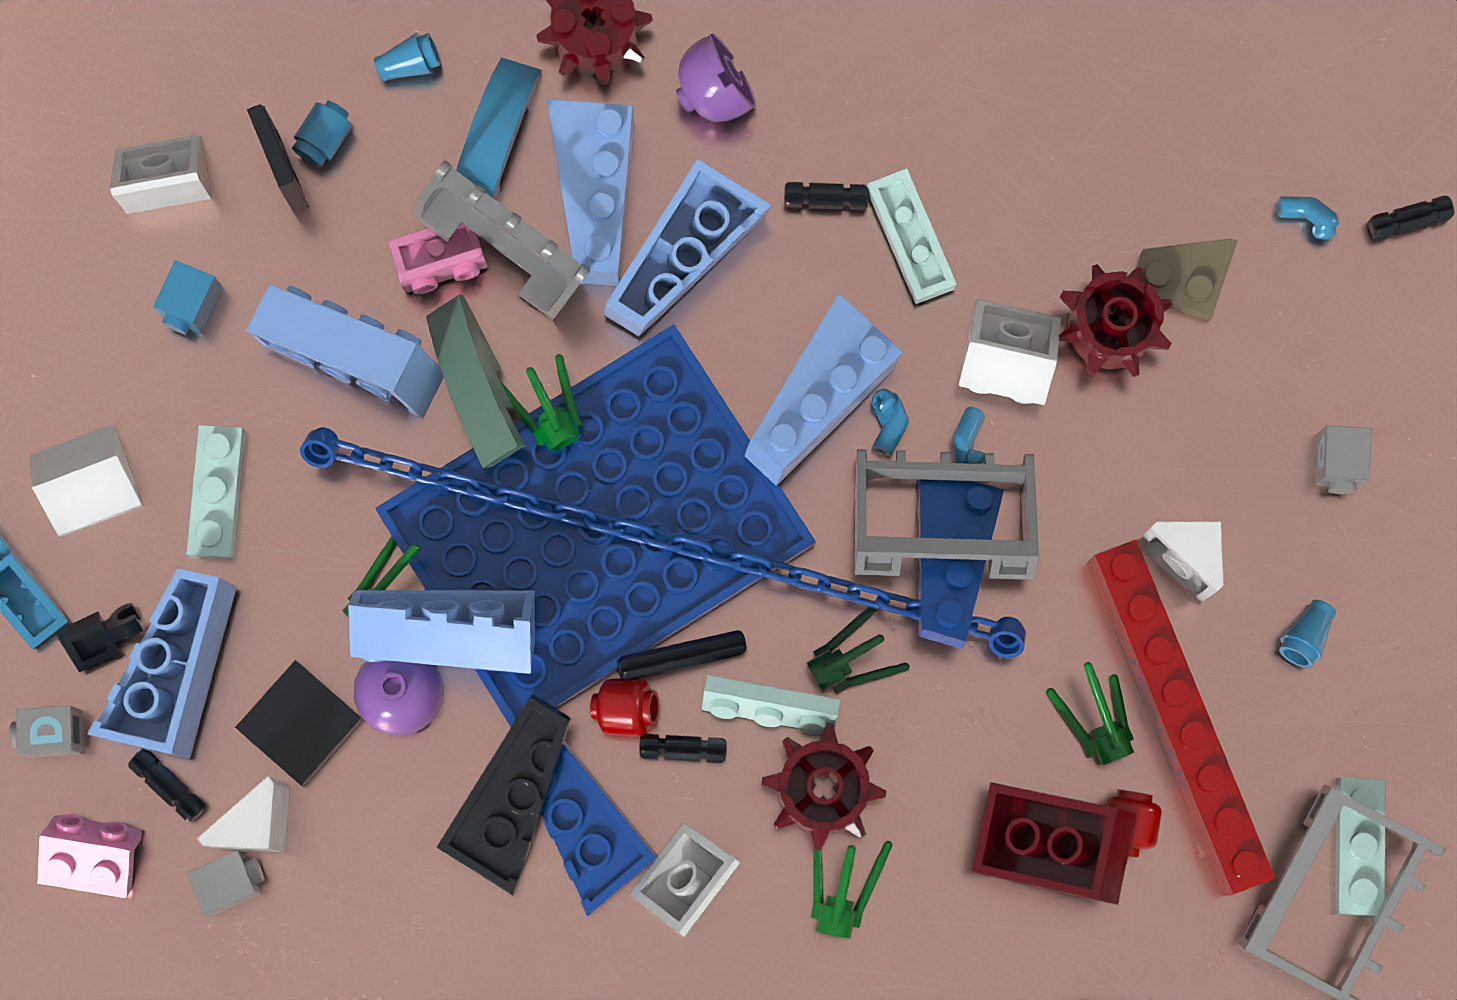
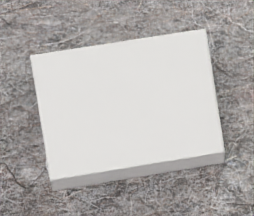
M200 134L116 149L110 191L113 198L126 214L212 199Z
M113 424L30 456L32 489L60 538L143 506Z
M1156 522L1137 541L1139 547L1199 604L1203 603L1223 586L1221 522Z
M269 776L266 777L200 835L197 840L203 846L221 850L285 853L290 789L284 782Z
M684 822L631 891L630 895L679 934L686 937L740 866V862Z

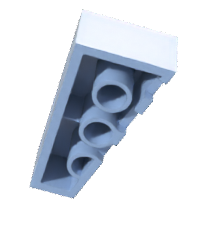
M546 99L572 258L591 269L580 284L617 286L621 281L635 124L633 105Z
M697 159L610 296L602 314L640 337L765 218L771 204Z
M269 284L246 329L250 335L262 345L309 367L315 368L317 362H320L319 368L346 384L350 385L353 378H356V384L383 401L390 403L393 396H395L408 408L409 413L424 418L444 377L440 366L420 347L422 341L418 337L401 329H398L396 334L383 330L385 326L382 323L363 314L360 315L359 319L347 315L348 311L332 301L324 300L322 305L310 301L312 297L297 287L288 285L286 290Z
M838 293L752 436L744 456L777 486L894 370L903 351Z
M177 568L149 619L151 622L150 627L141 643H136L129 656L131 661L120 682L118 684L114 683L106 698L109 701L99 720H94L87 734L109 741L190 759L237 586L219 577Z
M534 590L353 591L348 605L350 657L362 658L368 662L389 660L531 674L535 645Z

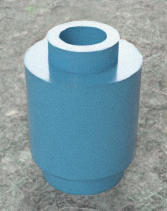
M327 100L325 105L316 102L294 135L296 142L292 150L307 162L321 167L325 160L330 161L352 128L351 123L347 120L349 113L332 101Z

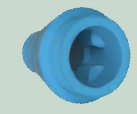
M416 32L384 54L374 57L376 70L383 82L395 78L433 73L432 68L441 65L438 50L429 33L420 36Z
M1312 600L1308 609L1280 638L1282 645L1279 651L1281 655L1291 663L1303 668H1310L1314 662L1320 661L1336 610L1322 600Z

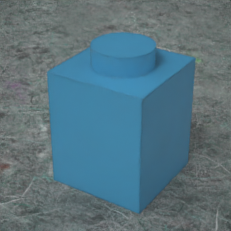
M175 260L153 308L164 318L162 324L182 334H186L188 329L202 334L223 290V286L215 276Z

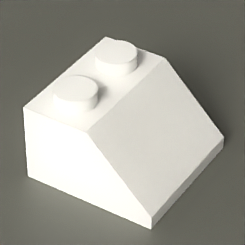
M977 299L963 357L959 386L969 388L971 391L979 394L992 393L1010 397L1016 402L1023 404L1036 403L1045 405L1057 363L1061 317Z

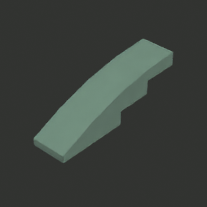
M459 294L427 315L426 319L447 389L464 430L482 467L491 468L523 448L525 444L508 413L513 408V405L496 374L502 369L464 295Z

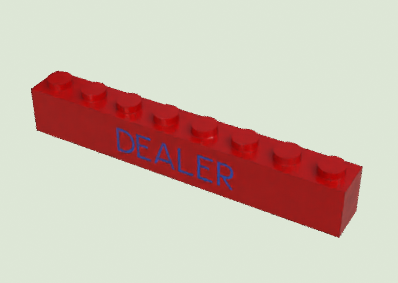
M1137 539L1095 554L1087 564L1222 896L1234 895L1276 879Z

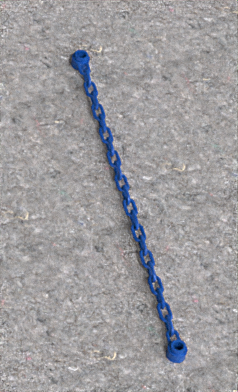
M325 427L309 432L300 447L302 458L308 464L317 468L329 467L337 459L374 470L385 471L388 474L443 487L452 492L494 503H501L510 508L552 519H559L568 524L615 535L633 542L647 544L699 560H706L749 574L764 576L814 592L824 593L919 620V600L885 592L867 585L855 584L851 581L827 576L813 570L795 567L775 560H768L755 554L711 544L704 540L653 528L646 524L534 495L512 487L475 479L465 474L417 463L407 458L359 447L358 445L338 440L336 433ZM340 447L353 450L350 456L338 453ZM364 454L380 458V464L363 460ZM394 462L411 466L408 472L392 468ZM422 470L438 474V480L421 476ZM452 478L469 482L467 488L450 484ZM480 486L496 490V496L479 492ZM510 494L527 498L525 504L508 500ZM539 503L554 506V512L538 508ZM568 510L584 514L583 521L566 516ZM597 519L614 523L613 528L596 524ZM626 526L642 530V537L626 533ZM655 535L672 539L671 544L654 540ZM685 542L702 547L700 553L684 549ZM714 551L731 555L730 561L714 557ZM743 558L760 563L759 569L742 565ZM772 567L789 571L788 577L772 573ZM802 575L819 579L818 585L800 581ZM831 583L847 587V593L830 589ZM861 591L878 595L876 601L859 597ZM890 599L907 604L906 609L889 605ZM972 616L968 633L988 639L989 648L993 653L1001 657L1012 658L1023 652L1026 631L1018 619L1002 617L998 621L979 616ZM978 623L990 626V633L977 630Z

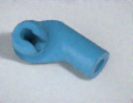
M1279 197V218L1308 219L1314 224L1312 232L1318 239H1331L1336 235V226L1339 225L1338 215L1315 197Z
M881 389L872 398V406L882 426L872 447L879 453L891 457L909 424V419L900 397L888 389Z
M967 407L953 434L955 463L984 464V453L973 450L974 440L985 419V414L976 407Z

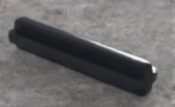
M736 630L621 656L617 659V670L621 680L651 676L742 655L747 651L746 641L743 632Z

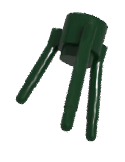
M867 607L828 643L813 651L815 658L806 663L823 693L833 688L835 693L839 694L849 687L893 676L910 669V665L904 662L845 678L846 675L852 673L848 663L884 642L885 638L882 634H878L842 654L840 649L832 651L879 609Z

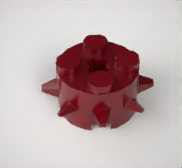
M546 0L552 8L551 25L536 34L537 42L556 46L558 55L562 60L559 69L561 75L564 76L571 70L585 76H593V73H595L600 82L606 84L609 82L611 70H613V73L619 71L630 60L643 61L644 55L637 47V32L653 22V18L650 13L635 10L633 1ZM594 25L592 30L587 29L588 27Z
M1098 264L1092 266V281H1090L1083 292L1062 291L1060 299L1071 311L1068 316V328L1059 334L1058 337L1060 341L1072 343L1078 355L1087 364V372L1094 374L1099 368L1117 369L1126 367L1131 375L1136 377L1140 375L1139 359L1148 349L1169 350L1172 343L1161 332L1160 328L1164 321V312L1172 306V301L1170 299H1160L1151 284L1148 282L1146 284L1143 283L1144 269L1137 267L1127 276L1128 273L1124 271L1105 273ZM1112 315L1113 321L1120 319L1122 325L1116 326L1111 323L1108 317Z
M826 725L819 742L812 741L802 746L789 737L782 740L788 757L783 771L762 777V785L779 793L780 803L783 807L774 822V826L780 829L796 824L801 829L810 831L814 850H822L829 833H836L844 828L859 838L866 835L860 818L861 812L865 809L867 802L886 798L885 789L869 782V772L865 765L874 752L873 748L867 746L853 751L847 745L838 744L834 725ZM821 776L824 781L829 777L834 781L835 784L831 789L834 795L832 798L826 799L824 795L818 798L813 793L816 787L815 778Z

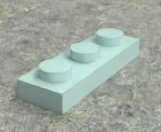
M907 168L868 183L869 197L915 304L956 289L957 283Z
M198 426L186 555L190 558L234 560L246 432L243 428Z
M707 675L702 710L709 711L719 718L731 719L740 717L755 720L756 723L766 727L783 725L799 728L801 732L808 735H822L826 725H834L835 729L840 699Z
M1343 777L1336 779V790L1385 816V780ZM1343 805L1336 818L1335 914L1376 916L1385 899V827Z

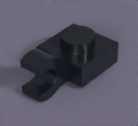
M128 603L117 608L105 621L99 611L57 630L60 643L78 672H82L120 654L117 642L139 634L143 631V628L138 621L140 615L133 603Z

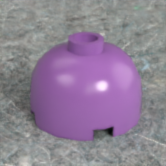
M714 33L700 39L684 53L678 69L681 87L676 90V94L688 112L695 109L704 119L713 122L730 121L754 108L756 100L743 71L738 72L731 62L734 56L723 41Z
M389 660L382 662L365 661L360 666L354 681V702L360 716L374 730L389 736H410L417 733L418 730L423 729L437 717L444 701V683L436 666L432 664Z

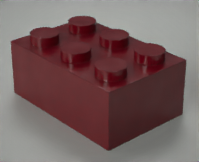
M990 782L971 872L1118 905L1137 814L1115 807Z

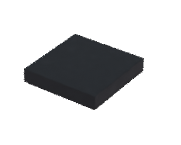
M259 104L247 109L278 187L293 213L308 208L307 199L281 136L265 106Z
M295 660L235 728L299 785L304 787L363 721V718Z

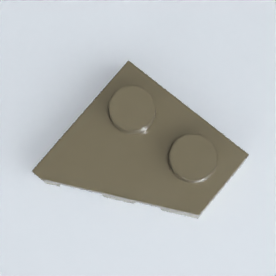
M1231 238L1143 249L1136 268L1144 269L1143 283L1146 284L1148 282L1151 284L1160 299H1170L1172 301L1170 308L1209 321L1213 317L1237 240Z

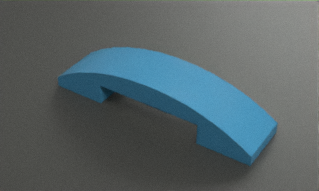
M503 57L499 60L483 93L456 169L457 172L473 184L485 189V193L497 200L501 189L499 182L525 110L529 111L542 74L541 69Z

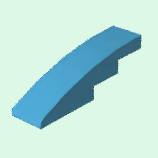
M0 534V612L33 650L69 620Z

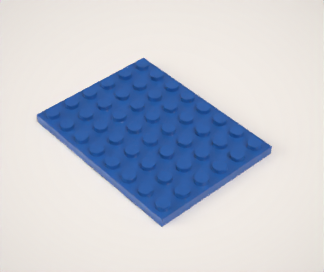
M675 324L571 387L576 411L583 423V426L578 428L581 437L574 443L560 450L550 452L546 444L539 447L533 433L519 419L514 422V425L525 446L493 467L483 468L474 448L441 467V469L465 474L475 479L523 490L534 495L581 506L592 511L639 522L653 528L686 535L711 544L755 554L768 560L782 563L789 562L816 545L815 539L780 485L776 486L744 456L750 439ZM562 393L550 400L554 408L562 406L564 412H567ZM542 405L529 413L538 425L541 424L538 417L544 413ZM431 473L426 477L438 480L439 475ZM452 478L450 484L467 488L469 482ZM416 482L375 508L403 555L411 545L417 544L419 546V551L410 560L409 564L425 590H534L535 645L531 674L475 669L510 727H512L532 694L555 708L559 707L616 671L617 659L621 656L651 649L764 577L421 482ZM480 486L479 492L496 496V490ZM510 494L508 500L525 504L527 498ZM539 503L538 506L540 509L554 512L555 509L554 506ZM568 510L566 516L583 521L585 515ZM597 519L596 522L598 525L613 528L614 524L601 519ZM626 526L625 530L626 533L642 537V530ZM655 535L654 539L667 544H671L672 541L670 538ZM685 542L683 548L700 553L702 547ZM714 551L713 554L714 557L730 561L731 555ZM743 558L742 565L759 569L760 563Z

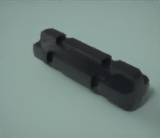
M788 182L784 187V203L787 207L802 208V204H808L809 208L843 209V205H849V209L864 210L868 205V189L864 184H850V188H844V184L809 183V186H803V182Z
M1444 195L1433 198L1429 203L1422 201L1394 209L1390 214L1383 212L1373 215L1368 220V225L1372 237L1379 240L1390 237L1394 231L1396 234L1429 226L1433 221L1434 223H1440L1450 220L1455 215V209L1451 198Z
M645 734L640 737L639 755L643 759H658V756H664L665 760L700 762V759L704 758L707 759V762L722 763L726 760L727 742L724 738L708 737V741L702 740V737L666 735L665 738H659V734Z
M142 749L137 752L129 761L128 767L139 778L145 777L144 782L169 806H176L175 811L185 821L192 822L197 819L204 811L205 803L195 794H189V788L164 765H158L159 760L149 751Z

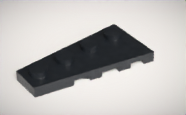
M532 694L436 847L512 896L518 886L571 717Z

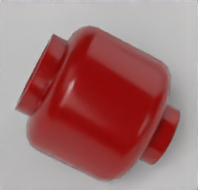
M607 679L601 685L599 693H594L591 697V718L598 721L601 731L607 736H643L647 733L650 726H655L658 721L659 697L657 692L651 690L650 685L643 679Z
M1117 789L1116 796L1107 797L1103 805L1137 814L1128 856L1139 857L1140 849L1154 848L1158 842L1162 809L1157 803L1152 802L1153 795Z

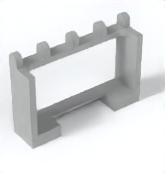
M446 160L441 163L432 179L417 197L413 217L448 242L460 225L464 224L532 275L518 295L551 320L556 317L591 270L585 264H580L560 249L553 240H548L524 222L517 213H512L485 193V189L481 186H476L453 169L452 165Z
M857 449L855 477V575L900 576L902 557L989 560V578L1034 580L1039 559L1034 454H1024L1023 465L995 464L994 453L984 454V464L950 463V452H940V463L906 462V451L904 450L896 451V462L867 461L866 449ZM874 478L1018 483L1021 485L1023 541L866 536V481Z
M1324 784L1303 823L1308 827L1267 906L1259 905L1239 944L1248 952L1337 1000H1360L1356 996L1350 995V992L1363 967L1376 974H1380L1383 966L1369 959V956L1385 926L1400 934L1405 925L1390 917L1407 885L1423 893L1426 887L1424 883L1412 878L1426 849L1430 853L1442 857L1446 848ZM1343 805L1409 839L1413 844L1347 971L1336 986L1267 949L1338 814Z

